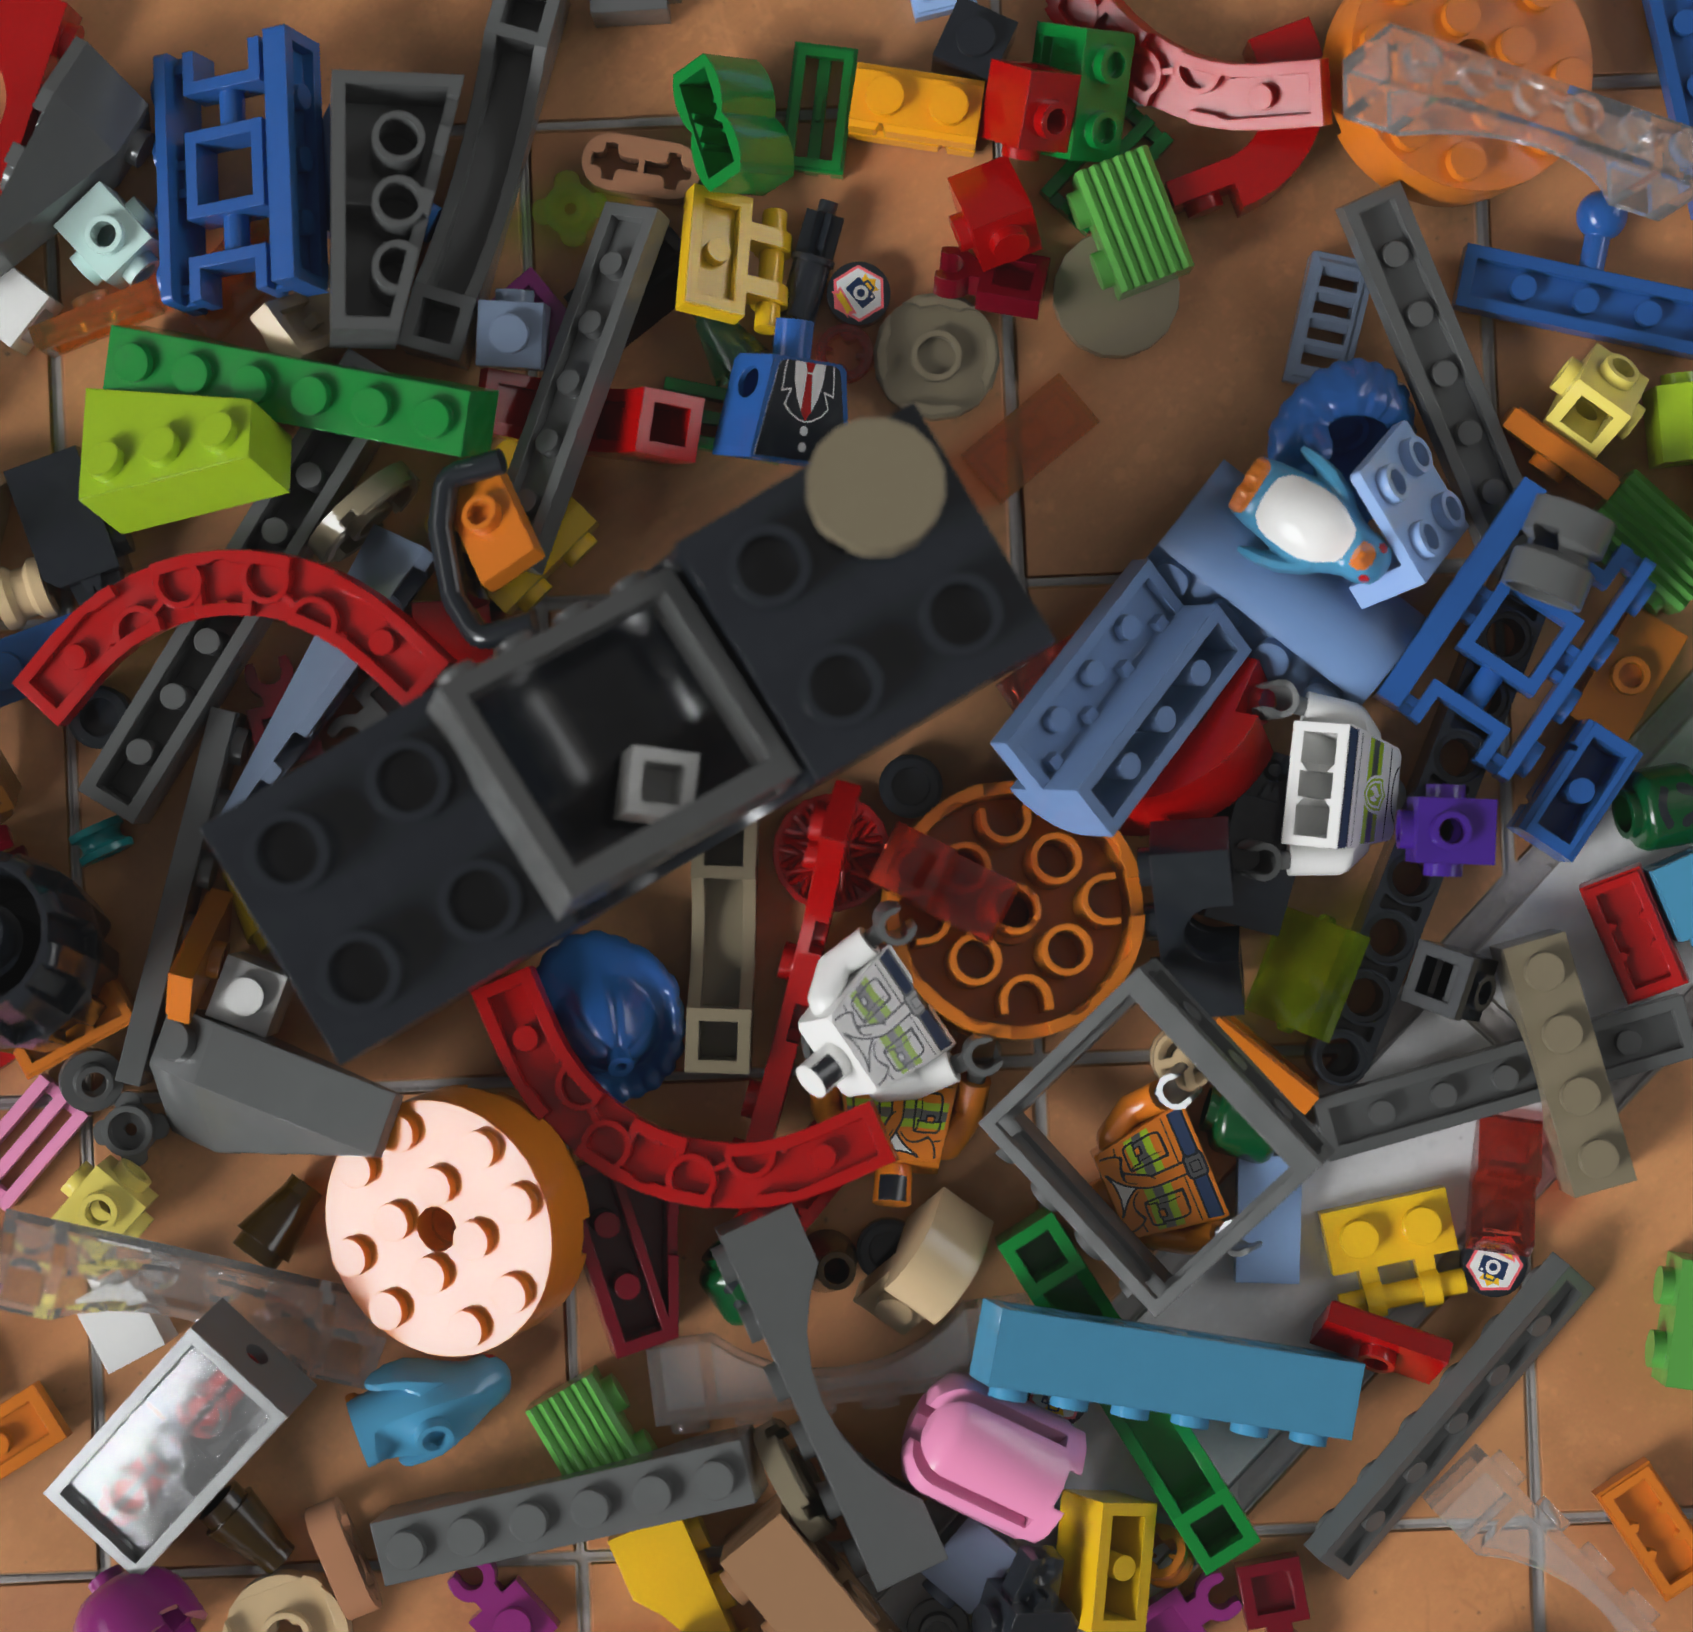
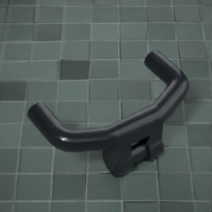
M500 448L461 459L445 466L436 476L433 485L428 518V535L442 603L463 638L471 646L480 649L497 648L511 636L526 629H530L534 636L540 633V624L533 610L488 623L483 621L476 609L489 603L487 588L481 584L460 535L454 530L459 489L462 486L507 473L506 458Z

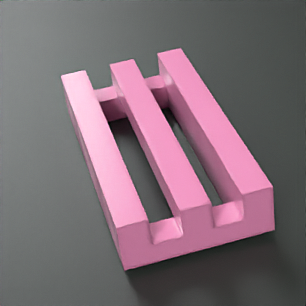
M47 1073L40 1074L0 1120L1 1145L45 1093L53 1098L0 1159V1181L63 1108L71 1113L72 1116L9 1189L0 1183V1208L5 1212L15 1206L93 1115L92 1112L80 1111L68 1104L61 1094L59 1084Z

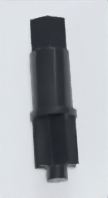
M820 199L817 211L810 208L806 210L796 250L792 251L791 254L793 262L786 284L789 290L788 308L781 312L780 318L816 322L829 272L835 266L833 259L844 223V218L835 216L838 204L833 201Z

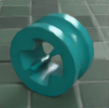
M116 815L102 820L68 838L71 846H78L82 851V857L78 860L81 868L103 861L135 844L131 836L127 837L122 834L120 828L124 820L121 816Z

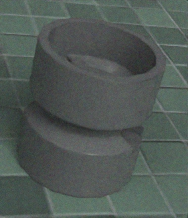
M1538 493L1522 527V530L1528 537V541L1526 544L1516 545L1513 548L1500 581L1527 597L1559 609L1579 613L1595 579L1588 567L1590 563L1601 561L1604 558L1617 525L1606 516L1590 508L1560 497Z

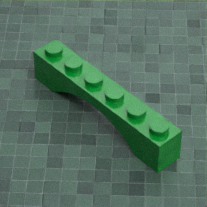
M111 325L103 389L251 399L275 422L458 457L475 456L491 451L499 390L298 358L239 346L205 336L135 325Z
M1043 1206L994 1237L998 1249L1035 1306L1121 1319L1053 1211ZM1099 1403L1206 1576L1261 1542L1249 1518L1191 1428L1171 1423V1414L1150 1411L1148 1421H1139L1113 1415L1110 1413L1111 1405Z

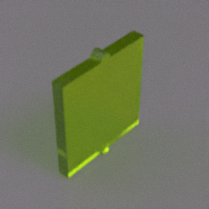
M1287 907L1279 937L1273 935L1271 937L1246 1000L1245 1009L1277 1022V1028L1280 1031L1292 1033L1295 1029L1329 1043L1371 938L1336 925L1335 918L1327 914H1322L1317 918Z

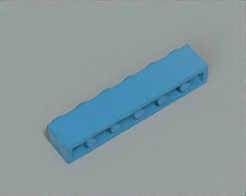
M983 1298L969 1375L989 1387L988 1395L990 1397L1000 1400L1026 1403L1028 1393L1050 1396V1405L1071 1411L1087 1412L1089 1402L1111 1405V1414L1132 1420L1148 1421L1150 1411L1171 1414V1423L1188 1428L1208 1430L1210 1420L1230 1422L1229 1430L1244 1436L1268 1438L1270 1428L1290 1431L1288 1439L1310 1446L1326 1447L1328 1437L1352 1441L1365 1364L1337 1352Z

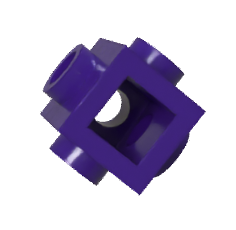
M1426 784V797H1407V809H1399L1397 812L1395 828L1396 846L1399 849H1406L1405 861L1423 863V876L1463 877V864L1495 865L1497 799L1465 798L1466 785ZM1445 820L1449 825V834L1443 841L1439 834V828Z

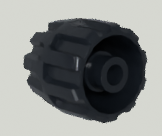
M0 851V1052L13 1054L16 1048H24L46 1053L66 1046V1031L78 1023L93 1026L105 1011L107 1006L99 998L103 985L118 978L119 953L104 940L111 929V922L100 906L75 881L48 863L19 853L9 854Z

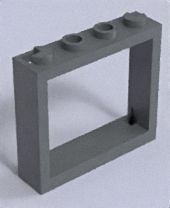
M671 566L649 577L644 570L628 575L610 589L612 596L591 606L588 599L572 604L553 619L555 626L536 636L533 635L530 629L516 633L495 649L497 656L478 666H475L472 660H466L453 666L437 679L440 686L437 687L426 709L557 920L782 795L801 773L798 765ZM651 607L749 761L752 769L574 867L471 701Z
M1157 958L1138 967L978 1123L1000 1148L995 1154L1007 1163L1016 1164L1032 1182L1030 1187L1037 1200L1050 1211L1059 1212L1076 1230L1074 1235L1080 1247L1092 1258L1099 1261L1103 1260L1120 1278L1119 1286L1124 1295L1129 1298L1133 1294L1155 1318L1336 1152L1329 1142ZM1136 1003L1289 1166L1280 1177L1174 1275L1165 1268L1024 1114L1047 1089Z

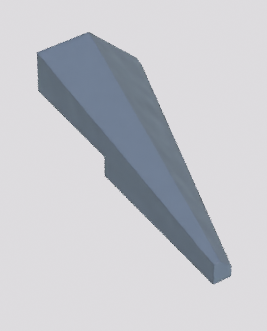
M373 524L347 574L383 594L404 611L435 572V565L432 553L423 546ZM314 636L222 813L288 774L359 683L357 671L360 668L359 665L339 649Z

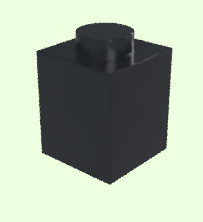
M957 0L933 52L931 72L985 81L983 94L985 96L991 59L1006 60L1015 41L1018 22L970 0Z

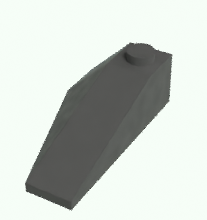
M77 36L42 86L32 106L42 113L28 144L20 145L13 142L4 159L7 166L4 170L0 186L2 191L0 195V277L56 235L58 231L53 225L97 182L100 181L111 189H115L120 185L131 166L141 167L148 158L155 141V134L151 132L149 104L87 41Z
M196 1009L190 1024L167 1019L168 1014L166 1015L149 1064L171 1131L214 1152L225 1154H306L343 1157L383 1156L404 1095L272 1035L265 1038L205 1015L206 1010Z

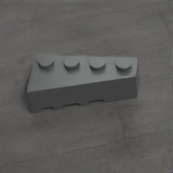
M332 69L330 87V348L396 349L460 101L465 75Z

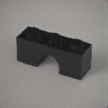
M1229 817L1151 821L1149 847L1138 848L1140 886H1152L1154 902L1144 903L1146 940L1158 941L1160 956L1150 957V960L1157 958L1211 1017L1245 1015V979L1239 926L1210 927L1199 923L1192 917L1197 912L1207 908L1234 906V868Z

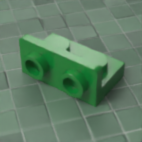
M1037 21L1032 62L1046 64L1082 75L1068 152L1041 151L1040 155L1073 161L1102 162L1120 154L1135 44L1134 34Z

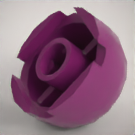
M118 1564L101 1572L89 1583L88 1588L92 1594L80 1606L73 1626V1632H196L197 1630L191 1619L194 1617L205 1620L208 1614L191 1588L178 1574L163 1566H151L143 1575L137 1573L129 1574Z

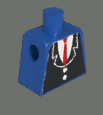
M776 318L772 354L739 353L734 359L713 443V455L805 467L810 464L816 447L835 428L848 423L847 372L842 364L811 360L815 322L793 318Z

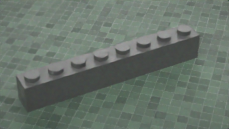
M350 348L347 349L339 362V365L388 372ZM300 427L292 439L290 493L255 501L225 549H261L293 554L311 560L314 553L307 546L310 536L334 507L354 490L383 442ZM223 615L207 617L178 626L84 778L78 791L132 824H149L204 735L210 708L221 707L274 619L260 616Z

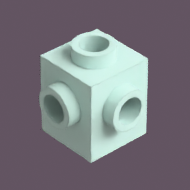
M100 181L53 225L76 250L69 258L70 261L95 286H98L104 280L122 291L129 284L132 287H136L150 278L159 266V259L157 258L159 256V237L154 232L157 229L154 214L135 196L126 202L115 190Z

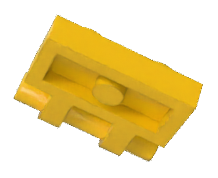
M694 183L685 192L675 310L735 325L745 316V305L749 304L750 308L755 311L754 331L761 335H774L776 318H780L781 312L788 308L789 290L783 284L784 261L791 257L793 239L792 235L787 232L788 213L780 208H767L762 214V224L752 222L754 198L739 194L710 192L704 185ZM750 251L759 259L758 277L748 275Z
M1443 1185L1317 1211L1330 1273L1333 1276L1356 1272L1360 1289L1337 1294V1301L1385 1317L1388 1316V1309L1422 1302L1424 1308L1444 1304V1297L1468 1292L1462 1268L1438 1272L1434 1255L1459 1250L1446 1188ZM1412 1260L1415 1278L1387 1284L1381 1283L1378 1267Z

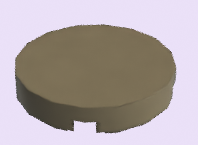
M1091 235L1083 238L1065 255L1053 281L1052 306L1061 328L1078 348L1099 358L1125 359L1149 349L1167 333L1179 308L1180 282L1177 278L1118 301L1113 287L1102 290L1096 279L1089 254L1098 250Z
M933 293L916 295L895 308L880 326L873 349L876 379L887 399L900 410L914 402L924 420L930 422L956 419L976 408L992 389L1000 362L997 335L986 317L964 298L946 299Z
M859 418L835 428L816 447L806 474L807 507L818 530L830 541L832 538L837 544L847 547L846 551L862 557H891L915 547L935 525L946 496L945 469L934 446L914 427L890 418Z
M402 461L388 465L368 478L336 505L312 533L307 546L323 563L344 560L362 547L373 524L383 527L384 524L382 522L392 510L396 514L398 511L402 512L418 491L420 480Z
M775 1417L753 1429V1440L765 1471L781 1502L802 1533L814 1543L834 1532L837 1521L835 1519L830 1520L827 1517L828 1514L815 1487L816 1483L821 1482V1478L811 1460L804 1461L798 1447L790 1450L783 1440L784 1437L790 1435V1428L781 1419Z

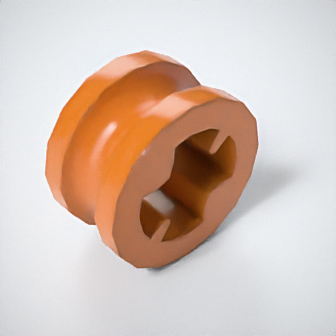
M1157 1523L1155 1525L1153 1549L1165 1543L1171 1551H1177L1176 1555L1168 1554L1172 1563L1163 1569H1160L1152 1561L1150 1584L1157 1588L1168 1589L1178 1586L1188 1578L1192 1572L1195 1559L1177 1529L1168 1524ZM1153 1552L1152 1558H1156L1157 1555Z

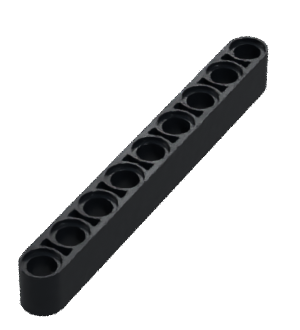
M1510 555L1500 559L1489 575L1485 586L1489 590L1493 591L1501 579ZM1508 593L1476 640V643L1524 674L1546 617ZM1496 621L1505 623L1514 633V647L1505 657L1497 655L1488 646L1487 633L1491 625ZM1459 653L1446 686L1462 695L1481 667ZM1502 682L1492 696L1491 705L1486 713L1504 724L1517 691ZM1440 702L1407 784L1406 799L1401 809H1407V797H1426V784L1466 785L1465 798L1475 799L1486 770L1478 767L1471 760L1488 734ZM1450 740H1457L1463 744L1468 753L1467 766L1457 776L1447 773L1440 762L1441 749ZM1397 812L1394 834L1383 845L1306 1041L1304 1055L1307 1066L1313 1074L1331 1085L1343 1087L1355 1084L1368 1071L1444 879L1443 876H1423V863H1417L1422 873L1421 884L1417 890L1411 894L1403 895L1396 889L1392 878L1393 872L1397 864L1405 860L1406 849H1399L1396 846L1395 828ZM1444 821V825L1439 831L1443 841L1449 834V825L1446 821ZM1388 918L1398 928V942L1388 953L1378 954L1370 945V930L1376 922ZM1367 978L1375 988V1001L1365 1012L1353 1013L1346 1003V991L1350 984L1357 979ZM1333 1039H1347L1352 1048L1350 1063L1341 1071H1327L1322 1061L1325 1046Z

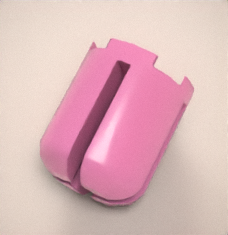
M948 1373L929 1388L908 1417L900 1452L902 1477L914 1492L1014 1539H1024L1037 1544L1049 1535L1064 1515V1512L1053 1507L1063 1491L1069 1472L1082 1475L1087 1452L1086 1433L1073 1427L1069 1420L1028 1400L1026 1403H1017L990 1397L988 1395L989 1387L970 1376L969 1373Z

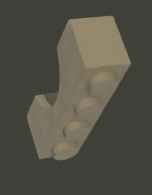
M760 820L691 860L692 933L689 991L686 1009L685 1072L750 1074L752 1070Z
M1547 929L1489 946L1492 959L1499 961L1496 973L1506 1007L1518 1026L1534 1070L1543 1110L1542 1131L1559 1190L1577 1198L1636 1181L1637 1177L1566 932Z

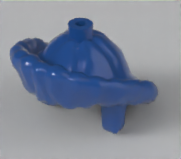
M1353 358L1347 362L1340 360L1333 362L1329 368H1320L1313 372L1309 380L1300 383L1295 388L1293 394L1282 403L1278 415L1272 420L1268 430V458L1282 462L1304 473L1317 476L1314 467L1305 459L1300 451L1303 446L1313 449L1325 457L1343 474L1354 493L1359 511L1368 524L1374 518L1354 487L1350 476L1394 424L1406 420L1415 435L1417 434V428L1414 424L1416 412L1413 403L1409 400L1410 391L1404 383L1398 381L1397 374L1393 369L1384 368L1381 363L1376 361L1367 362L1363 358Z
M591 930L585 934H570L562 939L557 946L549 948L542 955L536 970L569 1044L589 1073L622 1104L630 1099L641 1098L645 1093L658 1089L665 1077L671 1075L675 1070L676 1061L682 1055L685 1048L682 1041L686 1034L685 1006L679 996L680 987L675 976L670 974L665 965L648 949L630 943L624 937L607 934L601 930Z

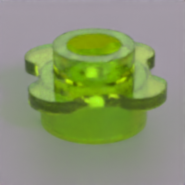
M565 170L555 176L554 187L546 198L539 199L533 204L532 215L536 223L542 226L549 225L556 233L561 235L564 245L579 247L585 243L587 233L593 228L596 220L600 219L607 198L600 192L592 193L580 184V178L577 173ZM568 203L576 205V212L572 215L566 214L564 211Z

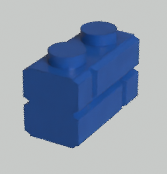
M1590 718L1575 720L1527 793L1528 804L1519 805L1506 828L1555 860L1573 863L1640 761L1643 753Z

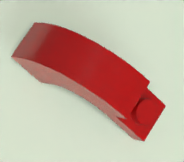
M1309 16L1249 39L1242 52L1245 63L1323 58L1322 50ZM1320 126L1257 130L1254 138L1248 145L1236 154L1165 182L1164 188L1174 214L1185 211L1188 220L1202 217L1223 207L1224 203L1221 197L1229 195L1237 218L1252 212L1276 195L1292 178L1309 153Z
M489 367L480 370L478 387L499 390L493 437L519 441L541 378ZM646 386L630 389L610 388L586 456L659 464L695 463L705 398Z
M1249 657L1245 659L1213 702L1206 717L1192 730L1118 829L1121 835L1148 836L1150 835L1151 821L1211 817L1235 802L1259 778L1268 765L1274 751L1263 728V725L1267 724L1268 721L1260 720L1258 715H1253L1251 708L1260 706L1274 708L1275 694L1271 690L1256 687L1257 684L1268 681L1259 659Z

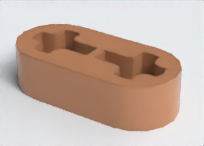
M615 132L602 133L593 137L585 145L581 156L582 169L589 184L598 192L606 195L666 205L684 204L685 192L694 183L702 184L695 169L692 150L676 142ZM609 148H616L622 161L637 164L638 169L637 172L623 169L616 170L613 179L606 180L603 177L601 167L593 165L595 158H606ZM671 159H681L683 170L692 174L690 180H679L676 190L666 189L663 177L646 173L647 166L665 169L669 167Z
M334 1496L306 1508L305 1521L309 1535L335 1598L345 1617L351 1621L382 1608V1598L377 1580L342 1500L338 1496Z

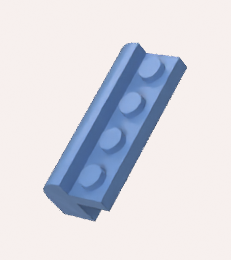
M1224 459L1145 559H1150L1183 605L1219 604L1252 651L1248 657L1259 659L1268 681L1277 679L1287 680L1297 688L1299 696L1305 697L1306 693L1310 691L1362 705L1405 652L1426 617L1398 595L1361 609L1349 589L1353 582L1343 576L1330 573L1304 575L1277 573L1259 566L1242 556L1237 551L1238 545L1250 546L1260 550H1269L1270 548L1230 511L1229 502L1237 487L1244 480L1245 475Z
M1150 559L1132 560L990 742L995 751L1018 778L1010 788L1015 796L1038 816L1063 830L1085 836L1113 837L1252 651L1219 604L1183 605Z

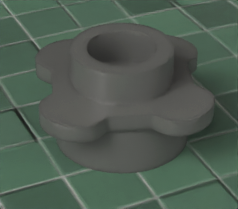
M126 1091L121 1093L115 1101V1109L104 1120H100L94 1125L93 1136L99 1145H106L114 1154L141 1166L147 1162L148 1150L154 1142L168 1135L170 1125L166 1115L162 1113L154 1114L145 1107L138 1093ZM129 1123L136 1125L137 1133L135 1135H129L126 1132V1126Z

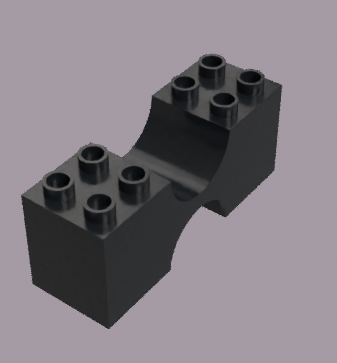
M914 402L887 418L914 427L934 446L945 469L946 495L935 525L915 547L891 557H862L846 551L847 547L837 544L832 538L830 541L818 530L807 507L806 474L809 467L808 464L675 543V547L667 556L646 571L649 577L671 566L801 770L800 775L782 795L557 920L426 709L438 687L435 686L199 827L340 1066L389 1043L468 996L472 991L483 987L604 915L615 906L798 797L823 785L1038 657L1056 641ZM651 607L471 701L574 867L651 825L613 819L621 752L631 745L699 753L695 800L752 769L749 761Z

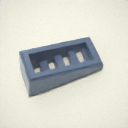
M1313 251L1308 257L1281 382L1299 385L1309 380L1313 372L1320 369L1319 367L1300 364L1303 352L1345 362L1354 358L1369 298L1368 288L1355 258L1322 251ZM1321 275L1354 282L1352 292L1320 286ZM1315 301L1349 308L1347 318L1313 312ZM1309 327L1343 334L1341 345L1306 338Z

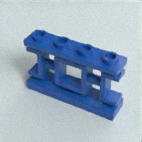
M286 24L263 28L262 37L258 35L247 38L248 69L215 76L214 62L193 50L183 52L182 59H177L167 53L153 57L154 79L151 83L150 93L155 109L156 141L153 144L152 155L157 171L158 202L155 206L154 217L159 234V266L156 279L162 303L194 317L206 315L208 309L211 311L223 309V277L256 271V289L276 298L289 296V291H295L306 297L329 293L319 43ZM265 94V118L256 117L246 120L245 98ZM219 104L220 126L202 129L201 105L209 107ZM251 147L253 194L219 201L217 154ZM269 218L270 244L264 242L251 245L250 222ZM224 227L225 251L206 254L205 229L213 230Z
M1526 476L1517 484L1420 626L1405 652L1373 695L1374 699L1392 711H1398L1415 725L1422 721L1435 700H1438L1487 733V738L1471 762L1491 773V776L1501 783L1508 782L1514 773L1523 779L1528 775L1546 746L1537 741L1551 719L1559 725L1565 721L1583 694L1574 687L1587 666L1596 671L1601 668L1619 642V638L1611 634V631L1621 616L1626 612L1635 617L1656 587V584L1647 578L1657 564L1647 557L1640 558L1633 553L1631 548L1623 543L1615 549L1602 569L1594 563H1590L1588 568L1595 577L1592 586L1601 592L1610 586L1619 571L1626 575L1627 578L1584 641L1577 648L1571 644V641L1585 620L1573 612L1527 597L1504 585L1500 580L1493 591L1483 586L1523 527L1535 496L1538 493L1545 494L1547 490ZM1508 593L1562 627L1528 677L1476 643V640ZM1457 622H1462L1468 627L1453 649L1481 668L1462 695H1459L1434 678L1430 681L1420 698L1417 699L1410 694V691ZM1545 679L1552 682L1553 686L1506 755L1503 756L1498 753L1497 749L1511 729L1483 710L1501 683L1504 682L1530 699L1534 697Z

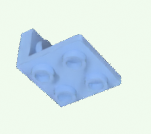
M1406 420L1394 424L1350 476L1354 487L1392 550L1391 564L1380 580L1371 585L1352 583L1349 587L1361 609L1425 584L1469 528L1460 499L1455 493L1447 489L1433 465V458L1428 445L1421 437L1415 435Z

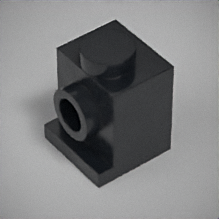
M1419 939L1400 1000L1453 1020L1460 1021L1463 1019L1479 1022L1482 1012L1489 1006L1496 991L1494 976L1499 961L1457 946ZM1438 959L1443 960L1444 964L1434 993L1427 992Z

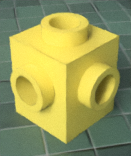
M1597 342L1581 362L1573 356L1570 357L1554 377L1549 388L1557 394L1543 423L1596 459L1615 436L1622 440L1625 439L1642 418L1646 408L1639 404V401L1649 379L1642 375L1635 364L1627 357L1618 353H1612Z
M110 1154L96 1167L85 1161L60 1189L69 1198L47 1224L97 1265L119 1241L130 1248L154 1221V1218L146 1210L159 1195L149 1187L152 1181L143 1169L126 1158L118 1161Z

